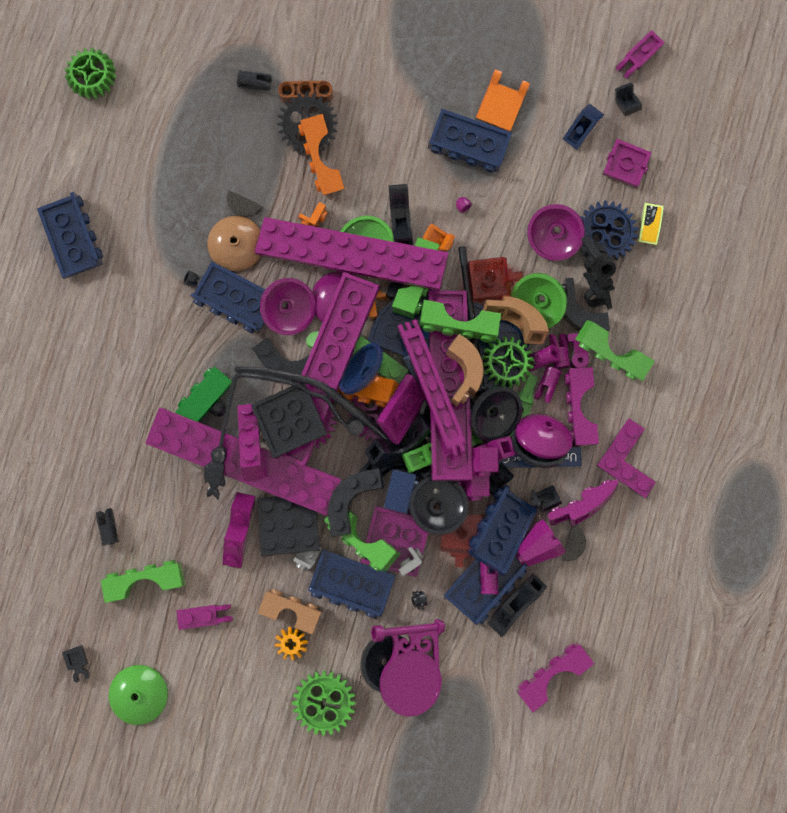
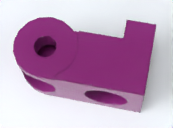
M579 333L567 334V343H571L572 348L571 366L573 368L586 367L589 363V352L580 348V343L575 340Z

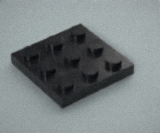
M299 382L300 384H302L304 387H306V388L308 389L307 384L302 383V382ZM290 386L251 404L274 459L328 435L312 396L298 387Z
M278 496L257 498L262 557L320 551L316 511Z

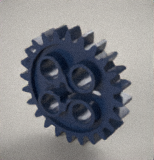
M605 200L602 206L599 202L595 204V207L590 205L589 211L584 210V216L580 217L585 228L584 237L589 236L592 240V235L599 236V243L602 244L610 258L613 257L617 261L619 255L623 258L626 255L625 251L629 253L632 250L630 246L636 244L633 240L638 237L637 234H634L638 227H633L637 220L630 219L633 213L627 215L628 208L622 210L621 203L616 207L614 201L608 205ZM595 217H601L604 223H597ZM614 221H620L622 227H616ZM605 228L608 229L609 234H606ZM610 239H616L619 245H612Z

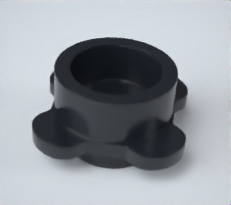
M412 592L411 601L413 606L417 607L418 610H423L424 606L428 604L424 592Z

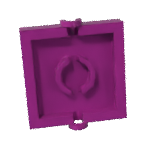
M616 139L612 151L608 154V161L602 175L638 188L643 174L648 169L647 163L652 152Z

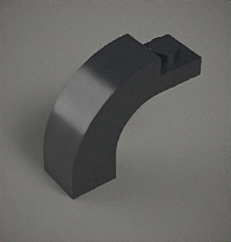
M388 185L394 242L413 246L408 185Z
M566 278L563 284H561L567 296V309L563 316L566 322L580 332L585 322L589 320L610 332L608 312L589 313L583 310L576 301L574 278Z
M419 414L408 428L399 445L392 443L390 439L375 438L365 450V453L373 466L384 467L404 461L402 458L403 454L427 444L425 439L431 433V424L425 415Z
M532 573L502 602L492 614L487 624L503 637L517 618L542 595L547 586Z

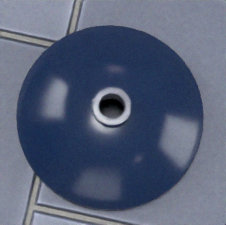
M369 343L360 348L351 357L345 374L339 383V388L345 394L358 393L376 380L383 363V349L380 345Z

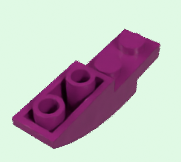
M606 480L595 488L592 486L588 487L581 493V501L575 500L566 507L552 509L548 513L550 526L569 520L571 526H574L593 516L613 497L618 489V480Z

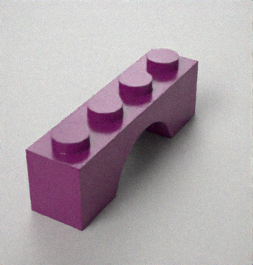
M593 367L571 368L564 375L565 385H568L569 393H566V403L570 404V412H567L568 423H571L572 431H570L573 440V447L599 444L598 426L584 417L580 407L583 394L594 387Z
M251 404L238 405L240 468L244 481L264 479L260 447L261 428Z
M571 643L564 649L565 653L560 657L558 655L554 656L546 668H539L533 673L534 677L529 681L526 679L518 685L517 693L532 712L548 701L547 685L555 674L569 671L580 676L595 664L580 644L576 643L574 645V643Z

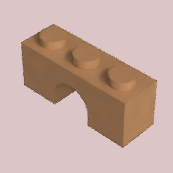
M272 588V591H266L258 614L277 620L283 609H292L297 615V622L294 628L313 635L322 613L321 610H318V605L310 602L308 605L303 604L300 598L290 595V598L282 595V591Z

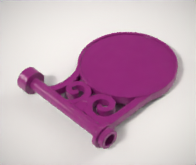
M435 619L432 624L383 629L382 625H375L371 628V636L374 642L383 641L386 636L392 637L393 653L381 674L380 692L385 704L399 715L412 717L426 712L433 706L440 694L442 678L439 669L438 635L445 631L443 620ZM398 635H408L410 641L406 648L403 647V643L407 645L408 640L406 638L398 639ZM425 636H430L432 640L433 658L425 654V652L431 649V642L428 639H422ZM420 641L426 643L425 647L422 648L420 646Z

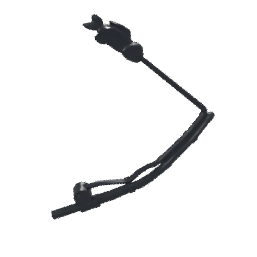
M235 366L234 371L236 374H234L231 382L220 443L211 452V462L204 467L205 483L208 482L210 485L206 495L207 497L214 495L218 500L220 493L217 488L219 486L224 487L226 484L223 475L227 450L223 443L238 378L268 380L298 387L313 397L323 399L330 407L336 419L352 435L361 434L363 427L367 426L381 439H387L388 436L360 407H356L333 387L331 388L319 380L297 373L268 369L267 367ZM298 381L312 385L322 390L326 395L315 393L298 383ZM330 398L341 405L353 417L347 422L341 418Z

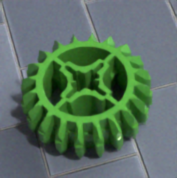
M84 48L83 53L77 51L78 56L71 55L73 61H67L69 67L65 68L67 73L65 79L74 93H78L82 98L86 96L90 100L92 95L97 99L98 94L105 95L103 91L110 92L109 85L114 86L113 79H116L114 73L116 68L113 66L112 59H109L106 53L103 54L101 50L96 52L94 48H91L90 52H88ZM96 62L104 66V71L97 68ZM77 77H81L82 79H84L86 84H80L77 80Z
M504 336L502 339L503 343H501L500 339L497 338L495 340L496 345L492 342L489 343V347L492 350L488 348L484 350L488 356H482V359L487 361L482 364L483 367H488V369L483 373L484 375L491 374L488 377L489 381L493 377L496 379L494 382L495 386L501 381V386H505L508 383V387L512 388V382H514L518 387L520 385L518 379L525 382L526 378L524 375H531L527 369H533L534 366L528 364V362L534 361V358H527V356L532 351L528 350L525 352L524 349L528 345L524 344L521 347L520 339L513 343L514 337H511L510 341L507 342V337ZM507 348L505 356H493L497 350ZM513 349L520 354L523 362L514 358ZM509 355V362H511L513 365L510 364L506 369V363L502 360L505 361ZM492 362L502 368V376L494 370ZM522 368L518 375L508 377L510 369Z

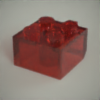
M506 257L468 262L472 297L475 303L486 300H499L503 298V295L511 296V286H514V282H518L523 278L522 271L512 272V268L508 269ZM490 277V280H493L492 283L486 281V278Z
M467 514L460 526L463 531H466V535H462L463 538L461 539L459 535H456V530L441 535L440 551L451 552V557H455V567L463 568V560L468 558L467 551L470 547L468 543L474 535L476 536L478 532L477 526L482 520V515Z

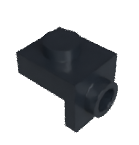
M632 82L615 89V103L624 116L642 110V103L634 93Z
M554 485L535 493L534 489L531 490L533 496L530 498L534 509L538 507L541 513L562 504Z

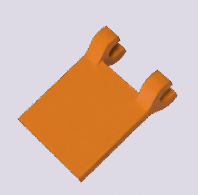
M495 70L476 119L510 132L530 83L522 81L519 91L499 84L502 72Z

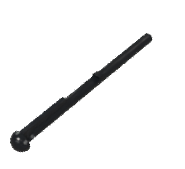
M461 246L458 247L463 287L464 291H467V313L469 312V321L475 319L466 247ZM472 338L471 343L480 354L478 338ZM484 377L476 392L477 395H482L489 389V387H485Z

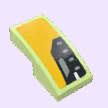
M644 203L638 242L657 245L664 206Z

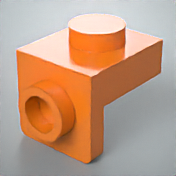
M319 202L310 218L300 213L299 220L301 224L318 227L320 222L323 223L328 215L326 205Z
M430 224L422 239L440 244L439 251L447 252L453 246L455 235L447 234L436 225Z
M379 290L375 301L386 300V293H382ZM375 301L369 313L370 320H376L377 318Z

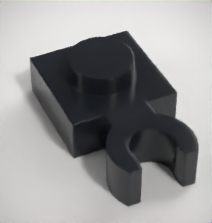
M83 645L62 652L68 671L74 669L73 680L75 683L80 681L79 673L84 674L85 679L90 678L89 671L83 666L88 664Z

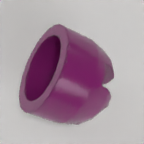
M460 197L456 201V208L461 214L468 211L472 206L471 201L466 197Z

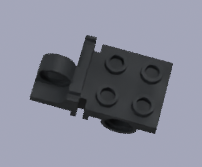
M589 236L581 238L583 246L580 248L583 257L586 258L584 266L587 271L583 275L590 285V289L584 294V299L590 307L594 308L605 305L608 310L612 309L609 291L615 288L610 277L616 272V265L601 243L593 242ZM591 296H596L595 299L589 300Z

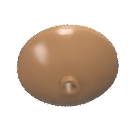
M230 216L220 220L214 225L208 236L207 246L212 260L231 272H240L251 268L261 258L260 255L255 253L261 230L252 220L242 216ZM237 238V242L231 243V239Z

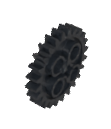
M308 92L305 93V98L299 93L298 100L292 96L291 104L287 101L285 102L287 109H280L284 115H278L282 122L277 123V125L283 128L278 133L285 134L282 141L288 139L287 147L292 144L294 145L293 151L300 148V154L304 152L303 144L307 142L306 140L300 141L297 138L298 125L301 122H293L291 115L293 112H299L301 120L305 119L302 112V107H305L307 118H310L312 116L309 114V109L312 106H316L319 109V115L323 114L328 133L321 139L318 147L324 151V144L331 145L328 139H335L332 132H338V130L333 128L334 125L338 124V122L333 121L337 114H331L334 107L328 108L329 101L323 103V96L317 100L316 93L311 98H309Z

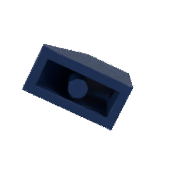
M589 103L580 112L562 139L577 150L595 129L604 114Z

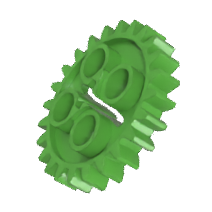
M323 670L322 675L315 671L314 678L308 674V681L302 679L303 687L297 685L296 689L299 693L293 694L295 698H298L292 701L293 705H297V708L293 709V713H299L296 720H303L301 727L306 724L308 725L307 732L313 728L314 735L319 730H321L322 736L325 735L326 730L333 735L334 728L340 732V724L346 727L345 719H352L348 713L355 712V709L350 707L356 704V701L350 699L355 696V693H349L352 685L346 687L347 679L340 681L341 674L335 678L333 677V671H331L330 675L326 674V670ZM320 686L322 694L315 695L312 692V687ZM338 691L342 697L340 700H333L331 693ZM307 697H311L318 701H322L323 698L327 699V703L340 705L341 708L339 709L329 704H326L325 707H322L321 702L307 700ZM314 705L317 708V713L309 714L307 707ZM332 710L336 713V718L330 720L326 717L325 713Z

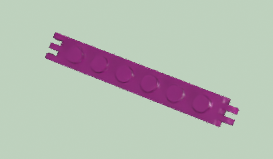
M416 319L412 320L414 328H411L410 323L406 322V331H404L402 324L397 326L445 447L447 451H452L454 457L458 456L456 448H459L461 454H465L464 445H466V440Z

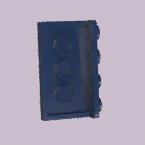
M441 108L428 143V149L438 155L441 153L448 155L450 159L455 161L459 159L465 161L469 166H480L487 172L498 173L512 132Z
M71 192L69 197L37 208L63 279L103 265L101 259L104 258L100 247L97 248L95 241H97L96 234L93 230H90L88 225L91 221L88 214L83 211L84 202L80 195L77 196L75 192Z
M211 261L195 292L190 295L194 299L193 303L202 308L204 305L211 308L209 311L217 316H220V314L226 316V320L234 325H237V323L243 325V329L251 334L254 331L260 333L265 324L260 313V301L266 289Z
M508 485L502 488L499 487L493 495L495 499L486 508V516L479 522L477 526L478 532L476 536L474 535L468 543L470 547L467 551L468 554L502 576L506 575L537 512V509H534V507L511 493Z
M323 549L308 591L315 598L322 599V596L329 598V602L340 606L343 603L348 605L347 609L359 612L360 609L366 611V616L377 619V616L382 617L396 575L381 570L378 572L369 565Z
M515 556L506 575L502 576L498 573V594H481V562L475 558L443 596L475 625H478V623L482 625L489 617L487 613L491 608L495 610L502 602L500 598L503 594L508 595L512 591L515 580L517 578L521 580L527 573V570H525L527 565L525 563L522 565Z

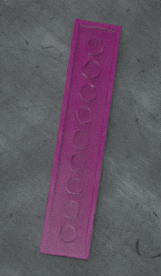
M264 217L255 249L256 255L437 291L441 289L449 257L448 252Z
M343 273L301 375L319 380L338 391L339 383L345 374L380 289L379 285L348 273ZM307 384L309 390L326 395L322 390ZM312 396L324 424L330 407L323 399ZM317 440L282 456L297 464L307 466Z
M428 290V301L443 303L450 317L457 321H468L467 291ZM439 331L429 332V352L451 403L464 382L463 369L456 361L446 355L448 348L458 335L447 336ZM469 396L464 404L460 402L458 407L451 404L466 440V445H464L466 453L461 454L459 448H456L458 452L457 457L453 456L451 450L447 451L430 410L432 481L473 480Z
M159 407L145 444L205 467L212 460V450L219 446L222 431ZM225 433L223 443L227 450V459L224 463L225 476L327 516L330 498L335 488L340 484V478L308 465L302 466L283 456L274 459L270 450L261 447L264 479L244 481L240 468L239 438Z

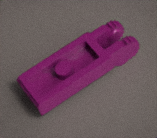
M651 30L625 55L624 59L615 69L618 71L622 70L629 61L633 66L624 75L628 79L665 42Z
M215 604L176 610L178 628L182 630L233 621L232 616L218 618L217 615L219 610L231 609V604L219 606Z

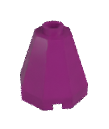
M541 519L535 523L523 539L517 550L518 554L515 556L522 565L526 563L527 566L559 557L566 551L550 527Z

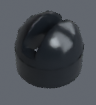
M188 270L183 284L194 287L198 284L196 280H199V276L195 272Z
M219 400L209 412L216 417H221L226 413V406Z

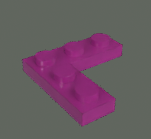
M628 418L596 466L641 497L646 498L656 482L624 461L645 429Z

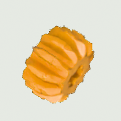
M290 626L288 627L287 634L282 629L281 634L283 637L280 635L276 636V639L281 641L275 643V647H281L277 654L279 655L284 651L283 659L285 660L289 654L292 661L295 660V654L301 658L302 653L300 650L303 652L307 651V648L302 645L307 644L308 640H301L306 635L305 632L298 635L299 629L296 628L293 633ZM289 639H292L293 642H296L293 648H291L290 645H287Z

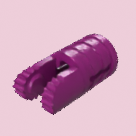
M550 334V345L556 346L560 354V359L553 362V367L556 369L570 367L566 334H560L558 340L555 334Z
M550 345L528 355L527 358L532 357L536 362L533 365V369H528V371L532 372L558 361L560 354L556 346Z
M545 366V371L539 382L534 399L539 400L546 387L548 391L545 396V402L550 404L562 371Z
M481 562V594H498V573L490 568L489 574V567Z

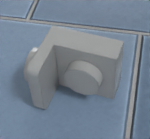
M320 547V551L298 553L293 560L297 563L296 567L304 571L307 568L312 569L322 548Z
M412 547L408 548L414 559L407 558L400 563L401 568L398 570L402 576L422 564L420 559L423 556L417 548L414 550Z

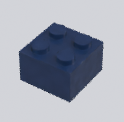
M393 470L384 504L385 509L407 514V510L410 511V496L419 480L415 479L416 475Z

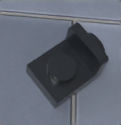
M502 462L498 464V472H491V476H489V493L491 495H494L497 488H501L514 477Z

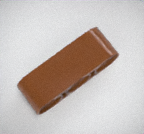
M285 81L278 88L279 96L283 103L287 101L291 104L292 96L298 100V94H301L304 90L311 91L309 98L314 93H316L317 100L323 96V103L326 101L331 102L334 96L332 85L328 81ZM287 90L292 91L290 95H283ZM322 90L329 91L327 95L320 94Z

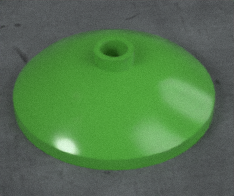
M373 216L354 218L345 224L340 231L394 242L390 227L383 220Z
M544 273L526 275L516 283L511 293V297L521 299L536 308L544 317L548 328L555 326L563 318L567 309V296L564 288L555 278ZM540 295L545 297V301L540 299Z
M133 665L125 668L115 676L109 689L111 709L119 719L132 725H142L156 719L164 710L168 699V689L164 678L158 671L146 665ZM133 693L138 695V700L133 699Z

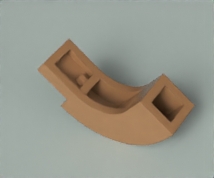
M504 295L501 301L486 300L483 310L500 313V320L509 321L516 325L522 332L525 344L544 343L549 332L548 326L541 313L532 305L521 299Z
M460 334L455 338L446 353L448 357L461 366L464 372V382L451 401V404L458 407L460 402L464 404L470 394L475 396L483 378V364L479 352L469 340Z

